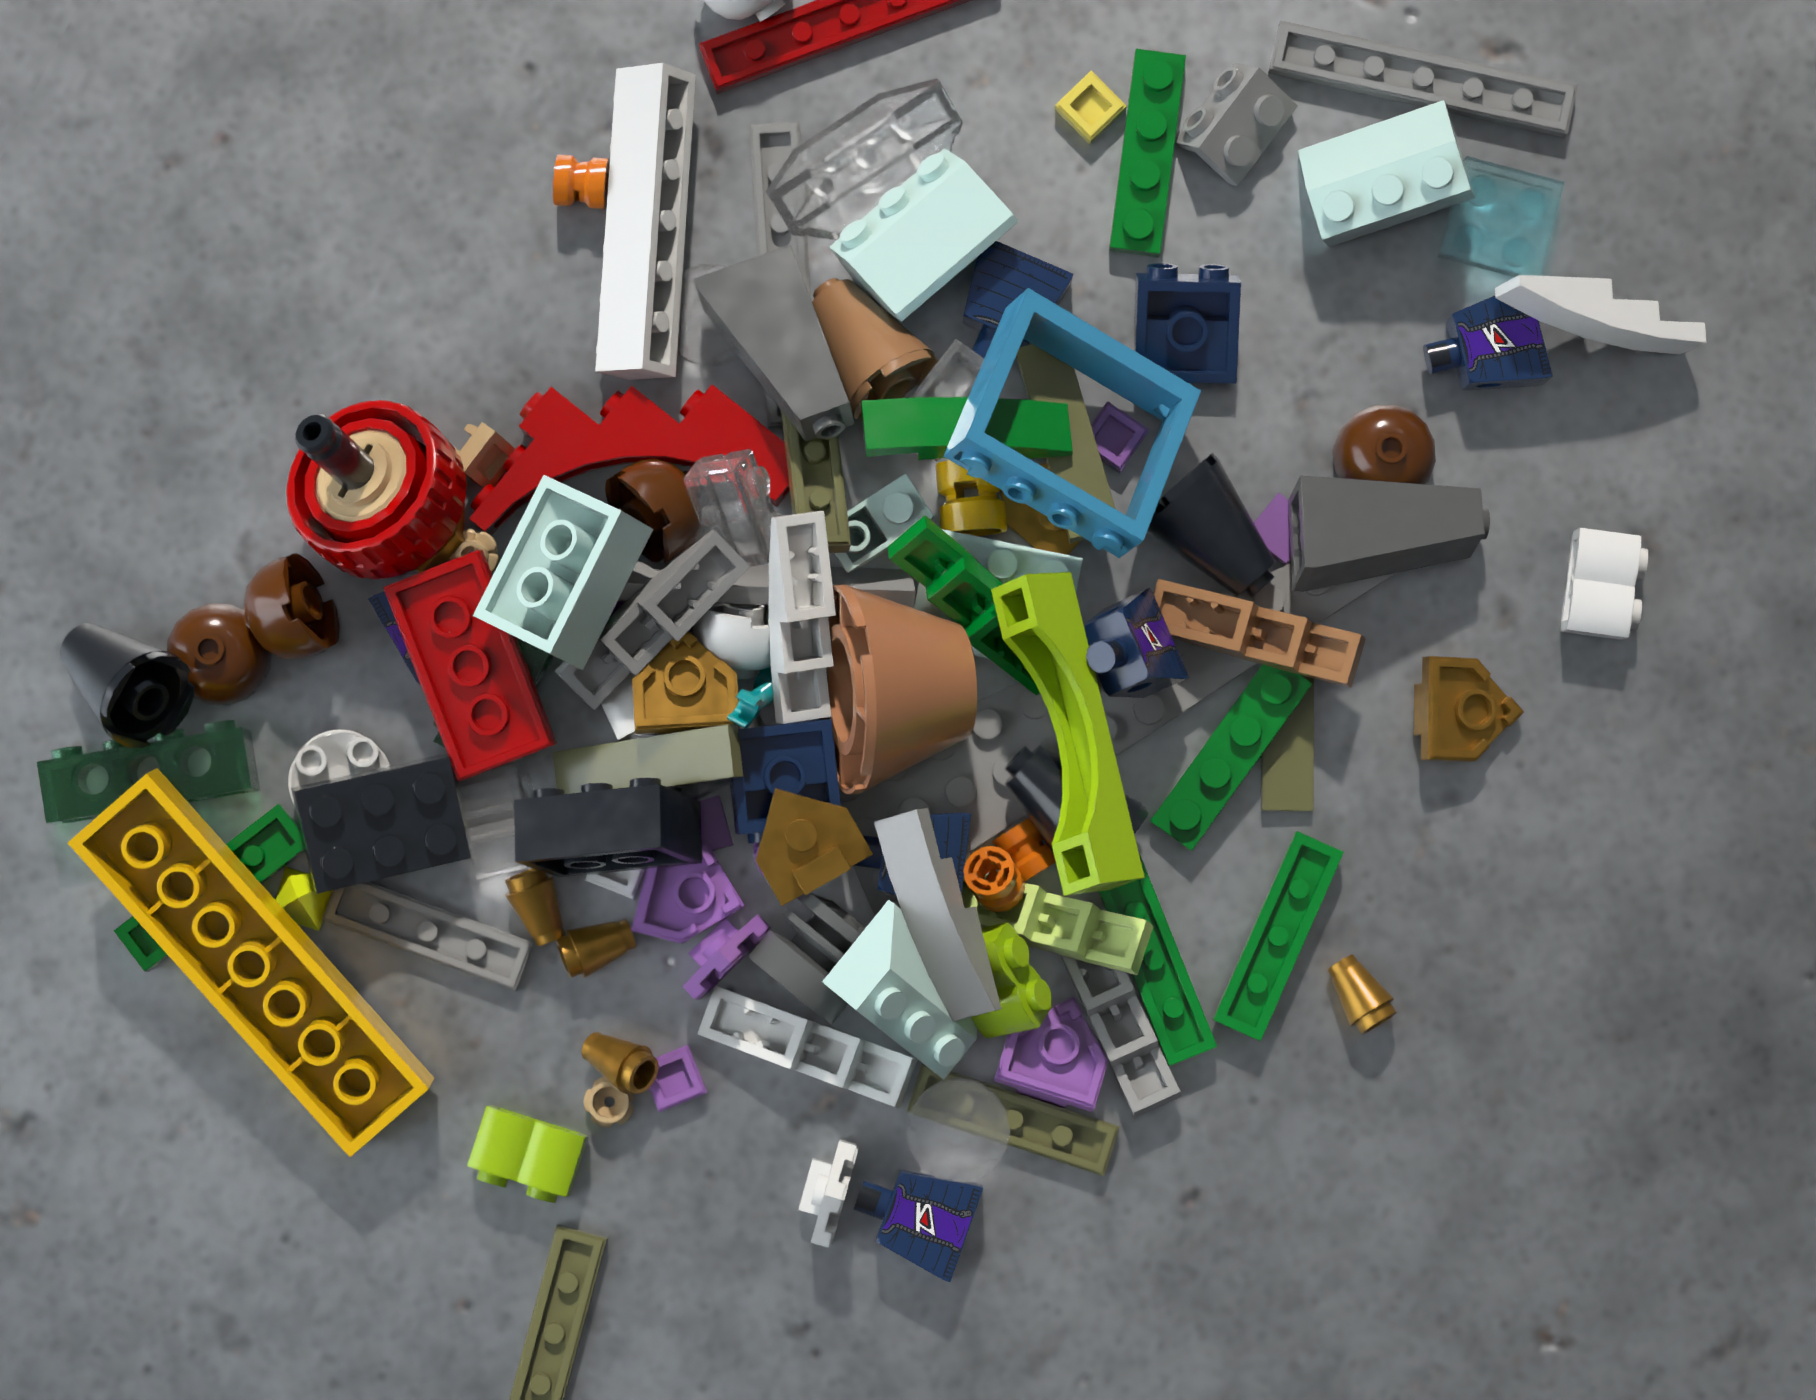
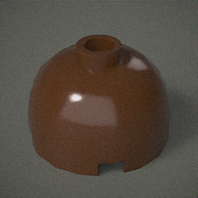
M1394 404L1373 405L1355 413L1338 432L1332 449L1334 467L1338 474L1337 478L1427 484L1436 463L1435 440L1427 424L1413 411Z
M646 459L622 469L606 480L605 493L608 505L621 509V511L653 529L641 553L647 559L657 563L664 559V563L685 551L695 541L703 522V507L700 499L703 492L698 480L689 471L682 472L675 465L665 461Z
M298 553L280 557L259 569L246 586L244 597L245 613L243 614V620L246 626L264 649L279 658L303 659L318 655L335 645L339 640L340 626L333 599L323 602L321 594L317 589L318 586L325 584V582L309 560Z
M209 603L190 610L176 622L167 640V651L184 661L192 672H188V682L195 686L194 698L208 705L229 706L248 699L255 693L254 690L261 685L263 678L267 677L271 669L272 653L260 645L243 620L244 610L232 604Z

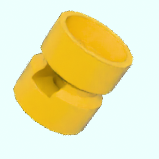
M950 460L935 464L937 492L946 498V502L939 507L941 529L978 537L1000 534L1007 531L1005 502L996 497V493L1001 489L982 478L967 475L968 470ZM978 489L979 496L964 498V490Z

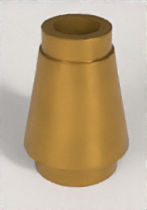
M531 868L505 880L509 890L505 896L531 937L534 938L536 946L548 944L565 935L553 875L547 876V873Z
M626 919L618 922L613 921L566 930V936L556 939L561 960L570 978L580 974L583 978H586L624 955L627 951L636 948L633 933Z
M1354 954L1343 958L1327 970L1332 977V982L1350 1026L1356 1025L1362 1035L1380 1026L1397 1013L1391 1004L1394 998L1358 962Z
M600 1032L590 1034L583 1043L581 1050L583 1059L588 1061L622 1093L641 1094L650 1088L657 1077L659 1069L658 1060L647 1046L604 1035Z

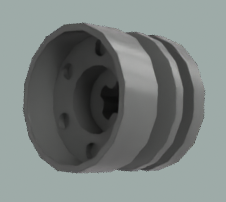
M813 893L803 894L797 897V899L814 912L806 922L788 908L783 913L787 922L797 932L793 939L790 941L780 934L769 930L748 957L790 993L832 1025L848 1003L822 981L866 927L834 901Z

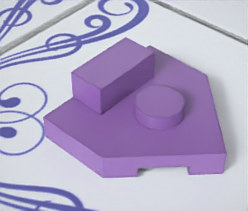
M701 841L702 863L647 869L631 929L632 932L683 944L745 907L707 842Z
M757 914L738 930L727 918H724L688 953L701 968L682 987L695 1000H701L760 943L771 929L770 925Z
M1073 996L1050 1009L1039 1028L1007 1034L993 1081L1017 1088L1016 1093L1058 1107L1066 1108L1067 1105L1093 1112L1109 1059L1100 1043L1093 1036L1083 1018L1084 1014Z

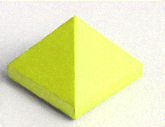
M285 867L275 900L298 925L321 931L322 918L333 890L317 894L313 888L309 873Z

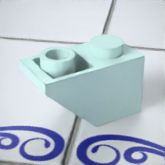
M906 473L847 511L851 546L848 553L834 554L848 574L887 554L888 546L923 516L928 517L934 522V515Z

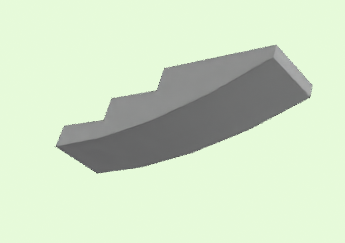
M712 529L673 560L609 617L583 670L564 661L554 672L584 702L595 710L630 673L636 676L671 639L679 641L750 566Z
M928 808L916 809L875 821L874 824L888 874L905 922L926 971L952 1021L1000 1010L1001 1005L976 907L964 908L952 857L940 858Z
M1060 955L1102 1049L1109 1059L1108 1062L1134 1118L1182 1097L1181 1091L1159 1047L1158 1040L1136 996L1134 986L1127 972Z

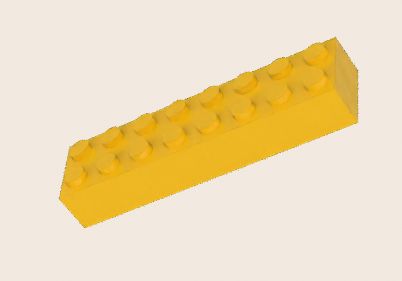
M158 768L146 773L67 842L349 1157L353 1156L430 1088L435 1079L433 1075Z

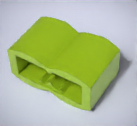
M1008 922L981 928L1001 1009L972 1016L973 1023L987 1039L1039 1028L1052 1008V997L1048 984L1041 979L1036 970L1029 964L1027 943Z
M487 1105L467 1166L479 1170L476 1179L506 1188L508 1180H513L528 1186L526 1195L542 1201L556 1203L558 1195L563 1197L571 1195L589 1136L501 1107Z

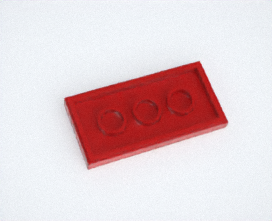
M483 549L476 550L383 587L458 782L558 744L517 637L473 616L493 576Z

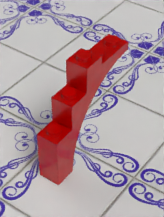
M713 384L705 393L698 389L690 396L680 410V414L685 417L680 423L631 385L625 394L618 390L605 403L600 411V415L604 417L600 424L596 423L551 386L544 395L540 392L535 393L520 412V416L524 420L519 427L532 440L531 444L528 447L521 444L511 453L503 465V468L508 472L495 487L488 484L479 492L470 506L475 512L469 519L483 532L493 536L520 508L531 501L543 475L563 483L589 471L636 463L646 459H658L670 464L707 470L746 486L778 507L790 492L785 442Z

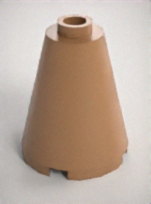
M832 278L822 283L814 291L812 304L848 397L852 415L856 420L859 416L863 422L862 400L906 398L904 395L916 385L923 392L932 383L939 372L941 364L934 352L852 280L844 279L839 281L838 278Z

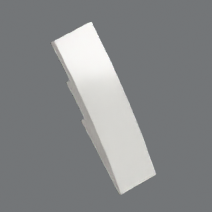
M1518 275L1495 288L1496 299L1540 322L1585 339L1631 350L1677 355L1707 343L1705 323L1660 321L1658 301L1613 299L1612 279Z
M824 511L771 517L769 639L776 723L780 724L831 717L826 667L834 665L828 617L835 616L836 612Z
M715 986L697 1033L740 1051L897 1108L901 1107L918 1060Z

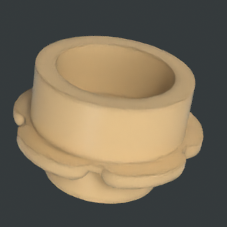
M473 529L464 530L463 543L449 557V561L469 554L471 550L483 549L492 573L499 562L496 541L486 532H478Z
M604 1076L595 1080L594 1087L586 1091L584 1108L587 1112L591 1113L592 1121L601 1127H611L614 1123L623 1124L631 1117L634 1111L631 1105L635 1097L634 1093L625 1094L620 1092ZM607 1097L614 1099L615 1103L612 1107L606 1106L605 1099Z

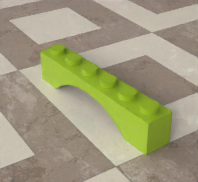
M1071 572L1025 574L991 589L1003 641L1020 659L1035 682L1048 709L1057 737L1062 766V802L1059 823L1052 841V848L1063 895L1068 896L1110 890L1145 878L1096 674L1089 666L1086 658L1089 645Z

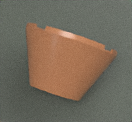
M845 584L832 585L836 615L829 616L828 621L834 666L826 667L831 717L820 718V720L831 719L840 790L845 794H860L971 735L977 713L976 667L971 643L962 625Z

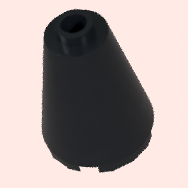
M1212 452L1158 501L1147 533L1235 596H1238L1245 590L1253 597L1274 578V575L1268 569L1275 563V560L1220 460Z
M85 623L75 627L64 638L60 648L62 663L107 735L124 747L144 748L150 746L151 744L147 740L160 733L167 737L177 729L188 714L195 686L188 682V672H192L189 666L175 654L93 623Z
M1040 745L1032 752L1024 746L1004 768L1010 774L1005 785L1053 852L1052 841L1059 823L1062 802L1061 760L1058 755ZM1125 794L1135 834L1150 811L1141 802Z

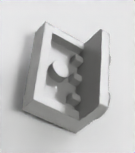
M1235 63L1217 77L1213 85L1214 90L1203 105L1195 109L1186 118L1183 124L1184 130L1176 139V143L1182 149L1196 152L1228 184L1238 186L1298 105L1259 67Z

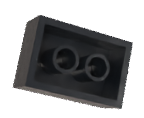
M445 754L291 788L311 880L317 894L471 858L450 759Z
M658 778L632 779L629 781V787L613 789V785L607 783H589L581 786V793L565 794V790L557 788L537 789L533 791V798L514 800L515 862L559 878L702 863L700 801L682 794L681 788L661 785V780Z

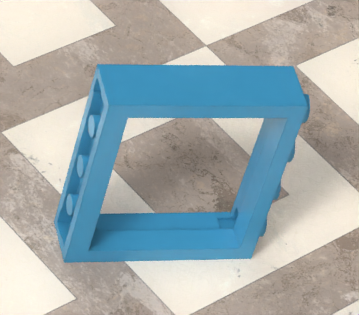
M1027 288L1005 308L944 457L968 470L967 475L982 478L1001 489L1010 500L1026 504L1044 514L1055 526L1070 529L1090 541L1097 550L1104 549L1120 558L1143 542L1201 390L1030 288ZM1023 339L1162 420L1126 515L984 433Z

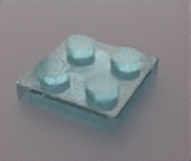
M1466 156L1463 161L1475 198L1451 206L1438 257L1512 277L1518 275L1541 276L1565 182Z

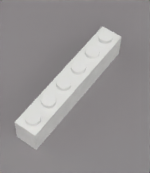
M665 63L616 69L595 372L627 380L676 377L696 75Z

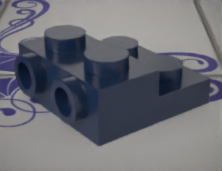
M1153 263L1147 265V273H1136L1134 351L1187 383L1236 384L1241 281L1239 276L1229 275V267L1218 264L1200 265L1198 274H1178V266L1174 264Z
M831 719L738 729L743 777L731 778L730 782L735 834H747L748 843H760L775 788L841 806Z

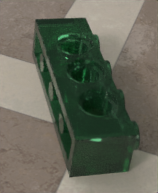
M225 720L205 724V733L185 736L184 729H176L167 737L160 733L153 737L154 742H150V746L144 748L124 747L112 739L102 742L103 751L83 754L82 746L52 750V759L37 762L46 823L63 825L95 819L139 780L137 776L138 766L144 759L154 757L157 760L162 774L188 803L260 791L251 730L244 727L236 728L235 720ZM204 748L211 757L210 768L204 775L194 777L188 768L189 757L194 751ZM103 766L108 773V784L102 792L93 794L87 787V776L93 768Z

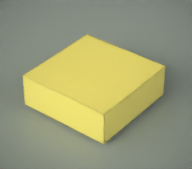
M1091 70L1055 105L1054 109L1090 145L1126 110L1127 106Z

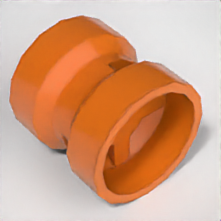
M558 154L553 177V204L570 207L575 201H580L581 203H586L591 209L605 210L609 181V158L593 157L590 161H583L581 163L573 155Z
M1029 818L992 841L995 847H1000L1009 853L1022 874L1024 881L1029 880L1056 863L1053 852L1047 844H1043L1042 840L1044 839Z
M995 846L981 847L966 860L963 869L964 880L980 905L985 909L993 912L1008 911L1015 907L1023 898L1025 891L1024 878L1009 853Z

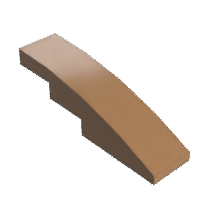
M1157 579L1153 594L1172 638L1258 664L1352 688L1366 640L1363 635L1312 623L1305 617L1259 607L1252 601Z

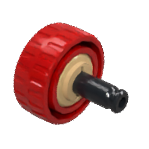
M370 400L350 405L332 414L330 417L323 414L310 415L298 425L295 433V442L299 450L289 472L286 489L287 507L296 531L322 558L351 576L384 579L403 575L416 569L431 559L446 544L458 525L465 505L466 474L463 470L464 466L461 457L457 454L454 446L436 426L418 411H414L411 407L402 403H394L387 400Z

